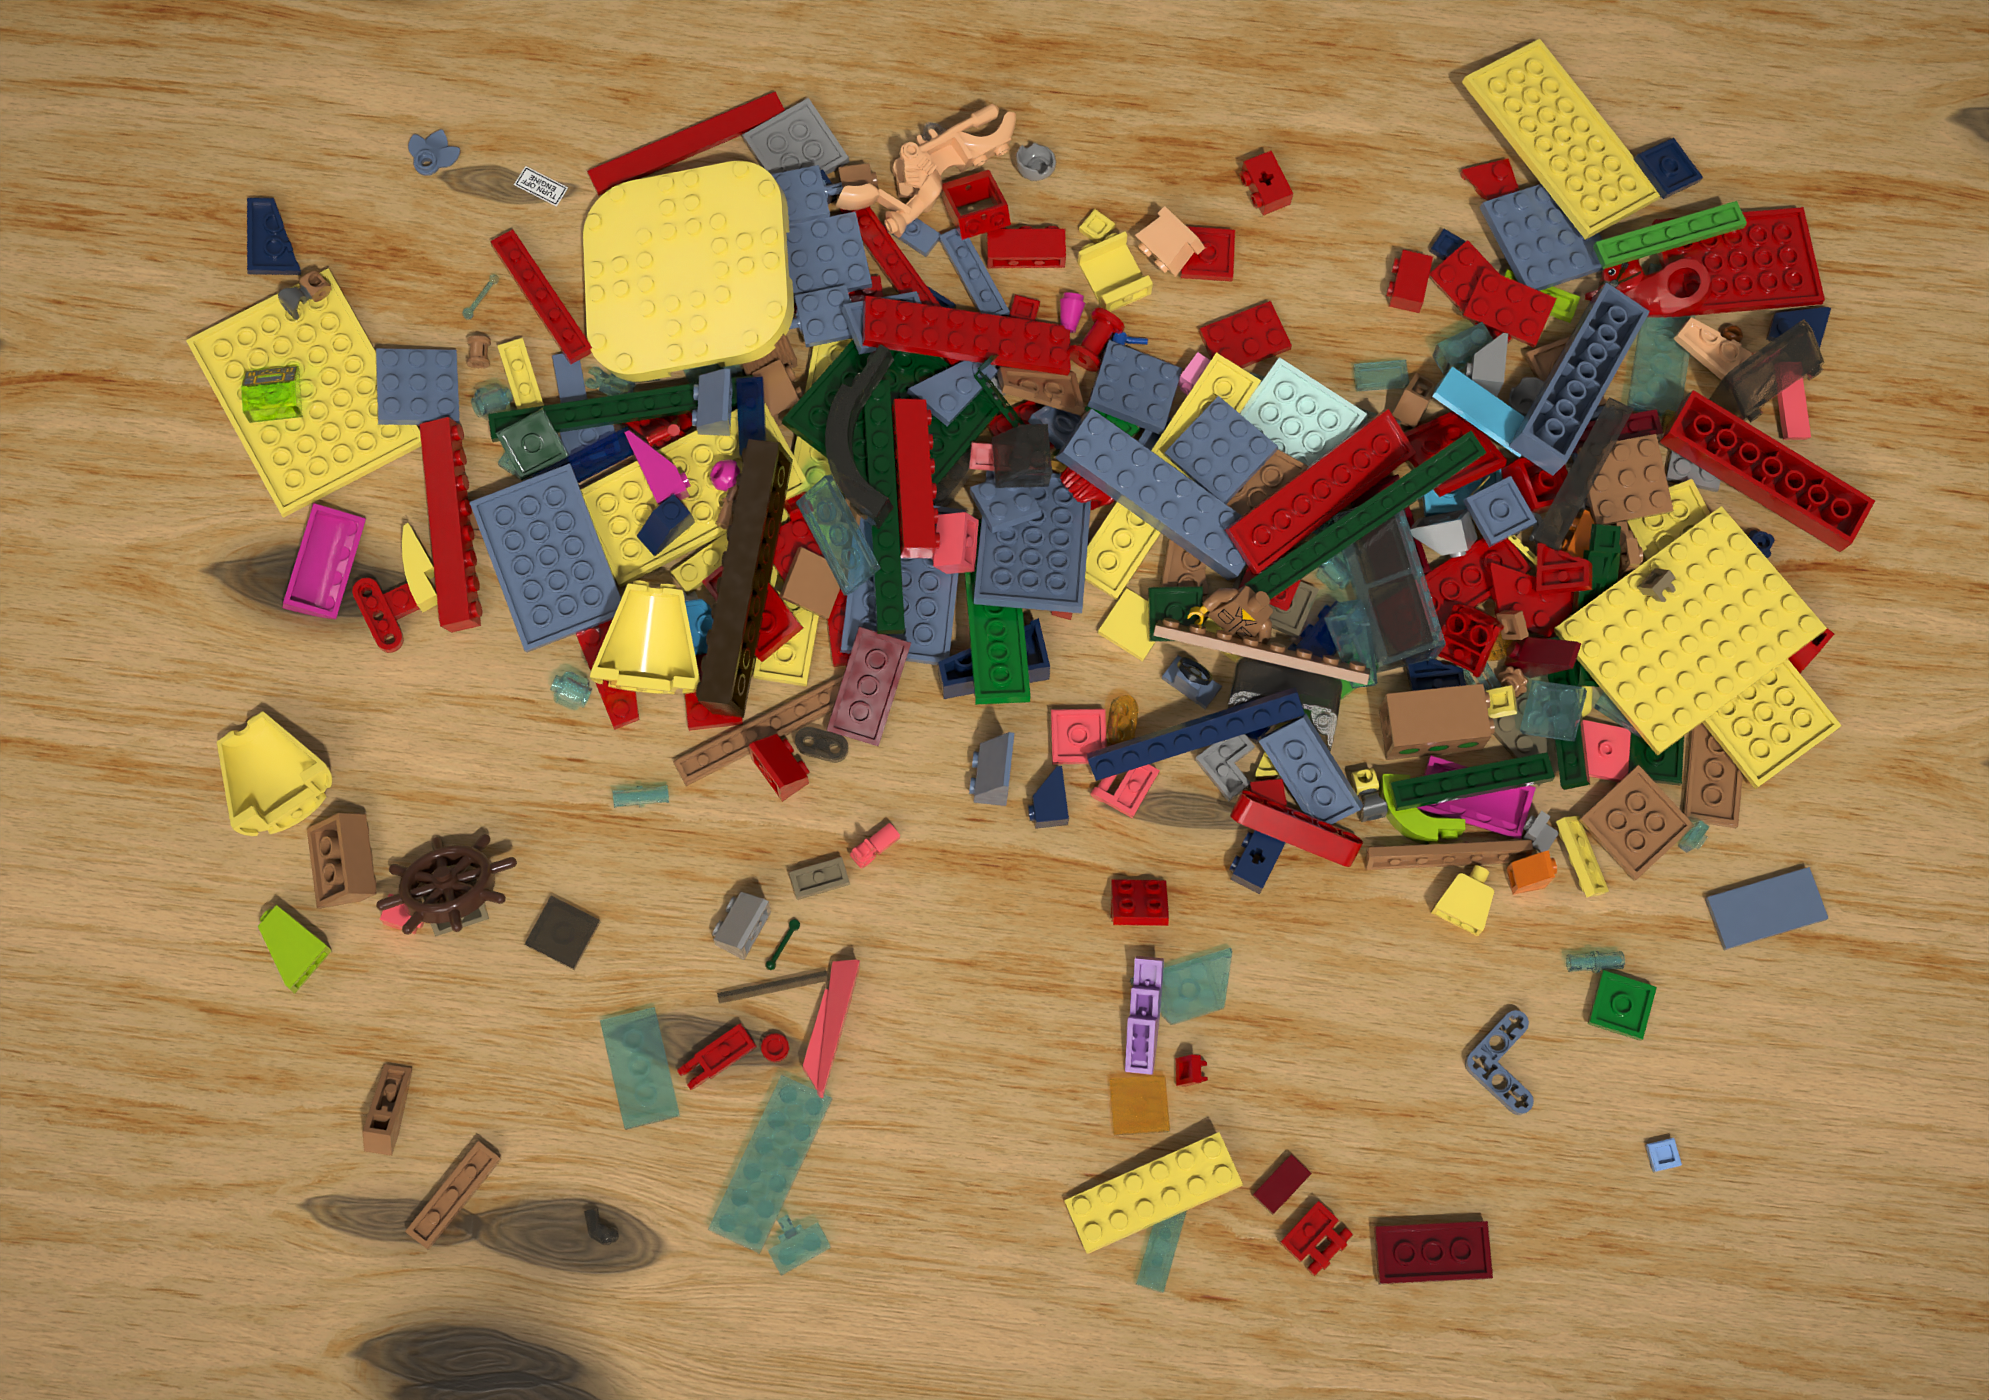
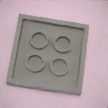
M809 98L742 135L744 142L760 166L770 174L819 165L820 170L823 169L826 175L849 163V157Z

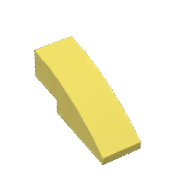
M407 523L403 525L402 535L404 571L410 591L417 606L423 613L438 605L437 593L429 581L435 577L434 566L415 532Z

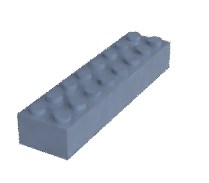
M1606 282L1589 302L1509 447L1552 476L1567 463L1650 311Z
M1090 409L1082 416L1055 458L1228 581L1237 577L1246 562L1227 535L1225 529L1242 516L1095 410Z

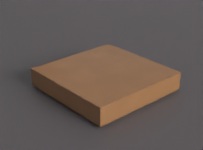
M799 547L779 598L819 617L829 619L847 569L805 548Z

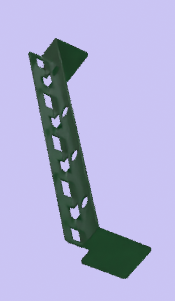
M992 355L978 368V372L974 375L975 379L1039 461L1043 464L1046 460L1053 459L1060 449H1056L1049 455L989 377L983 374L982 370L999 356ZM978 374H980L983 377L982 380H980V378L977 376ZM993 392H994V393L997 395V397L999 398L998 400H996V399L994 398V396L992 395ZM1002 403H1004L1005 405L1007 403L1009 406H1007V408L1005 409ZM1009 412L1015 418L1014 421H1012V419L1008 416ZM1025 433L1030 437V441L1024 436ZM1041 453H1042V454L1044 455V457H1045L1044 460L1040 457V454H1041Z

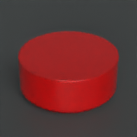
M769 1034L762 1041V1054L770 1062H781L789 1053V1043L781 1034Z

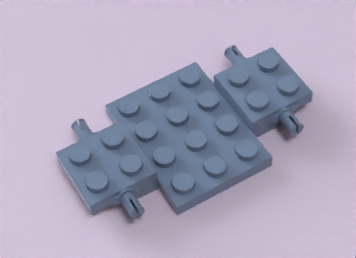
M819 165L771 174L782 188L788 204L789 233H786L789 277L793 281V297L797 308L796 318H793L790 329L799 328L804 337L806 348L852 339L842 312L843 305L852 303L848 292L872 288V281L856 212L830 217L828 196L841 194L843 189L842 183L826 186L822 179Z

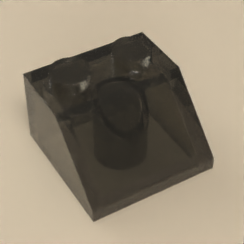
M1048 424L1019 425L992 437L995 488L1049 487L1052 464Z

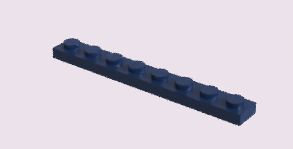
M1294 687L1087 753V759L1095 780L1098 781L1305 715L1297 689Z

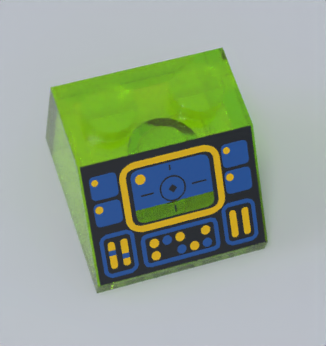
M299 366L245 371L241 385L242 410L249 423L303 417Z

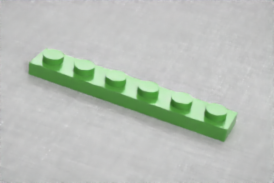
M1734 201L1597 241L1593 248L1602 269L1742 229L1746 226L1747 222L1738 202Z

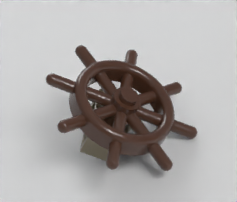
M487 834L481 835L472 847L465 845L444 847L442 839L434 837L431 841L433 850L416 859L409 867L398 864L390 865L389 872L401 877L399 894L379 900L376 907L378 910L383 911L403 904L406 912L411 916L402 927V932L406 935L411 934L421 922L431 924L435 937L451 931L460 932L463 927L489 919L486 901L497 904L505 902L506 897L503 893L493 891L495 874L514 868L517 860L514 857H509L490 863L487 856L482 852L491 840ZM469 866L475 867V869L466 871ZM420 882L427 884L417 888ZM423 898L424 902H419L417 899Z

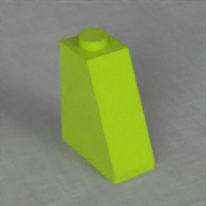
M276 905L273 909L270 908L265 911L261 916V923L258 925V928L285 986L295 994L331 953V949Z

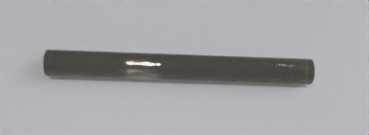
M827 971L717 993L718 1001L721 1004L828 981Z

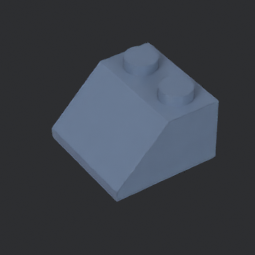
M721 369L699 375V384H694L693 396L694 400H698V410H693L692 426H697L698 435L730 436L733 391L730 369Z

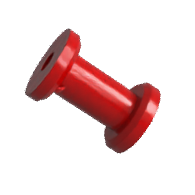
M1094 308L1091 313L1094 324L1080 345H1071L1067 350L1070 352V359L1074 363L1091 372L1099 370L1101 362L1098 355L1110 336L1115 333L1120 334L1125 329L1124 323L1116 315L1103 308Z

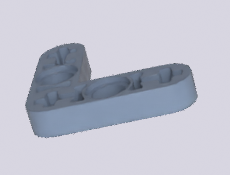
M1518 1010L1510 1011L1474 1048L1465 1060V1067L1469 1074L1510 1112L1515 1115H1523L1533 1107V1096L1498 1063L1499 1059L1528 1028V1017L1525 1013ZM1509 1018L1513 1020L1519 1018L1521 1020L1519 1023L1521 1030L1515 1028L1508 1036L1504 1031L1512 1023ZM1492 1036H1499L1503 1039L1504 1048L1502 1050L1496 1051L1491 1048L1489 1042ZM1482 1057L1484 1059L1482 1065L1487 1070L1491 1067L1495 1070L1485 1079L1483 1075L1487 1072L1481 1067L1475 1069L1473 1067L1475 1062L1472 1058L1478 1059ZM1501 1075L1506 1079L1507 1085L1505 1089L1497 1090L1492 1085L1493 1076ZM1512 1085L1516 1088L1512 1093L1517 1098L1525 1097L1524 1104L1526 1108L1523 1106L1517 1108L1514 1105L1516 1099L1511 1094L1507 1099L1503 1096L1511 1089Z

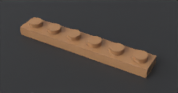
M1515 838L1509 841L1497 842L1495 840L1475 843L1458 841L1454 844L1432 842L1427 845L1407 843L1389 847L1386 845H1376L1368 847L1365 863L1366 870L1509 864L1531 856L1533 844L1532 840Z

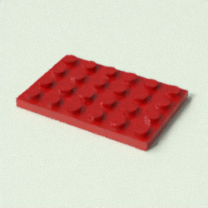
M1804 207L1742 212L1747 222L1746 226L1742 229L1658 253L1661 269L1680 259L1697 260L1707 268L1713 283L1711 295L1701 307L1673 317L1822 305L1825 297ZM1676 218L1655 219L1652 225ZM1690 272L1682 273L1672 281L1670 293L1679 298L1694 295L1700 287L1701 279L1696 274Z

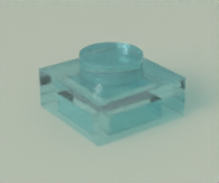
M1701 820L1694 824L1695 826L1685 834L1678 845L1686 853L1695 848L1698 850L1707 839L1705 833L1709 826Z

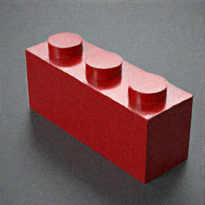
M1022 226L1018 229L1003 227L987 232V268H1065V228L1059 229L1057 226H1048L1044 229H1033L1030 226Z

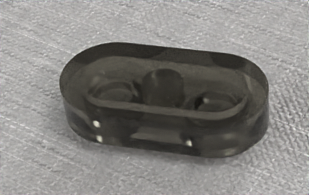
M804 727L795 736L797 750L806 756L838 763L843 761L849 752L848 742L845 737L814 727ZM806 739H812L814 741V744L812 746H806L804 745V741ZM832 746H838L840 748V751L838 753H832L830 751V748Z

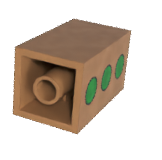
M1475 684L1386 694L1378 708L1386 760L1483 750L1495 732L1493 718H1489L1487 709L1490 708V696L1488 692L1484 691V685Z

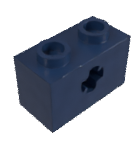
M1256 830L1254 833L1248 831L1241 845L1246 849L1242 857L1236 855L1229 869L1234 872L1230 880L1260 894L1286 842ZM1255 854L1260 856L1257 864L1252 862Z

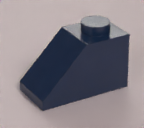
M673 494L651 513L638 533L637 538L655 557L692 526L695 520L689 510Z
M1057 766L1033 795L1032 804L1028 805L1029 821H1034L1035 829L1068 825L1069 815L1062 766Z

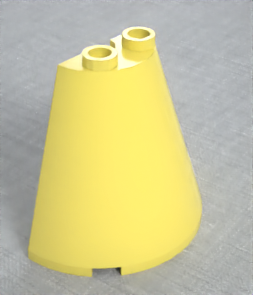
M636 580L633 581V584L628 583L591 670L590 679L598 684H603V680L609 681L608 687L635 692L674 694L677 689H683L684 694L695 693L700 678L683 590L676 589V586L672 584H660V589L649 587V582Z
M264 711L251 717L247 721V727L244 730H232L217 741L230 824L236 832L247 836H257L258 832L267 830L269 834L283 831L307 818L326 799L325 791L332 785V775L327 765Z

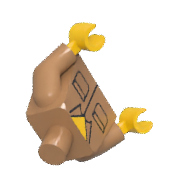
M1243 586L1239 589L1219 588L1202 602V607L1191 608L1188 619L1192 615L1197 614L1200 618L1194 624L1201 625L1205 614L1209 611L1208 616L1224 631L1232 633V637L1243 639L1244 636L1259 639V643L1267 644L1272 634V622L1269 617L1273 613V609L1268 605L1270 602L1269 596L1263 591L1255 593L1248 586ZM1239 656L1236 660V665L1242 658L1247 659L1249 665L1244 671H1248L1254 664V659Z

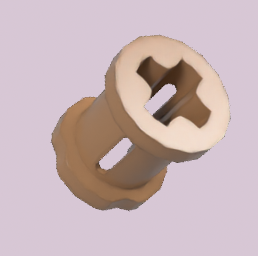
M485 336L468 337L467 344L470 345L469 358L466 359L467 366L476 369L488 368L490 366L488 347L491 345V339Z

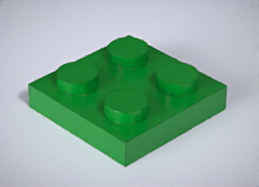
M1603 970L1587 1024L1639 1041L1643 1040L1657 987Z

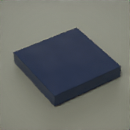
M1675 138L1645 150L1634 158V161L1662 199L1691 187L1703 179V176Z

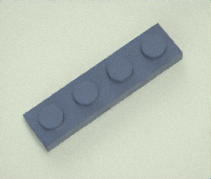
M956 228L940 235L939 241L978 312L1008 317L1010 311L970 238L962 240Z

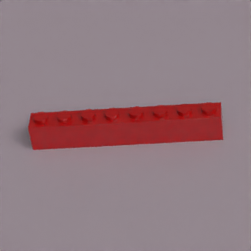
M450 417L421 423L420 434L440 627L453 633L481 626L480 617L483 611L478 600L480 583L475 571L477 556L473 550L472 540H474L475 534L470 523L472 508L468 500L469 480L465 475L464 466L467 463L466 454L462 446L464 431L460 424Z

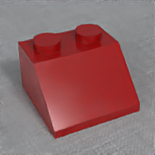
M1527 458L1517 459L1501 470L1504 479L1509 476L1512 477L1531 512L1540 515L1577 500L1565 464L1553 476Z
M774 734L748 745L752 761L782 802L809 784L807 775L810 772L802 760L797 762L793 757L794 749L786 738L781 740L777 734Z

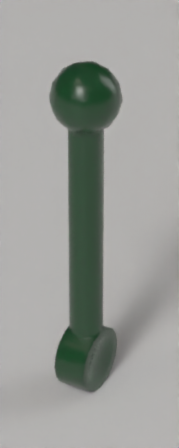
M793 919L790 921L789 930L771 960L766 962V969L774 970L776 968L778 957L793 932L800 928L798 920Z

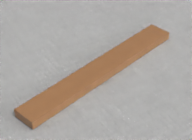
M843 675L674 760L673 763L685 786L749 755L748 745L754 741L777 734L781 739L832 713Z

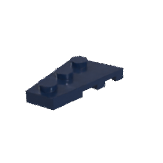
M247 198V273L252 275H301V269L296 261L274 198Z

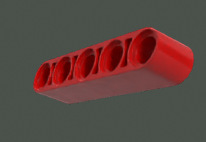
M1242 790L1230 814L1234 821L1345 867L1352 866L1363 844V840L1351 832L1247 790Z

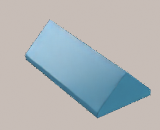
M1452 366L1436 385L1432 397L1520 457L1521 454L1510 448L1509 444L1525 417Z

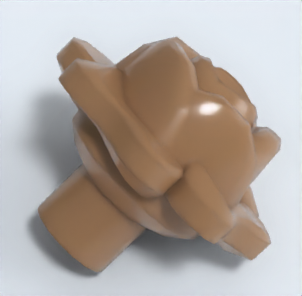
M1508 666L1505 671L1499 673L1501 680L1498 681V685L1500 687L1512 685L1515 689L1516 698L1521 693L1527 692L1526 684L1528 683V678L1524 676L1520 668L1514 670L1512 666Z

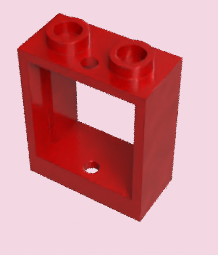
M990 170L942 184L941 192L944 206L962 240L1011 225L1008 203ZM990 198L994 205L962 216L957 207Z

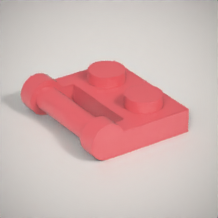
M1149 764L1129 770L1114 796L1107 793L1117 775L1104 778L1100 781L1098 787L1093 788L1090 795L1094 799L1104 802L1133 819L1160 770Z

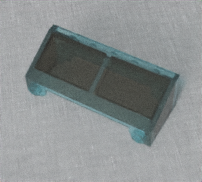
M1357 507L1334 515L1329 523V526H1331L1332 524H1334L1335 522H1337L1338 520L1352 512ZM1402 510L1342 551L1370 643L1369 651L1365 652L1366 660L1369 667L1373 666L1375 674L1435 659L1446 645L1404 510Z

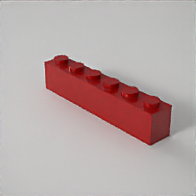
M894 399L891 410L901 558H932L935 550L940 547V534L935 532V524L938 523V508L933 506V499H936L937 488L936 483H932L931 474H934L935 471L934 458H930V450L933 448V435L928 433V425H931V410L927 409L926 399Z

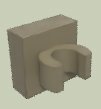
M1654 569L1637 588L1643 595L1653 596L1658 602H1665L1666 598L1662 592L1664 590L1671 593L1676 591L1671 583L1675 576L1670 570Z

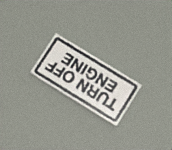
M525 166L514 184L554 206L558 205L568 187Z

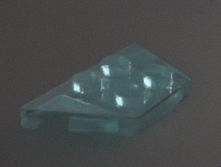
M1228 948L1163 969L1160 1013L1170 1025L1224 1009L1232 949ZM1130 978V984L1133 986L1134 978Z

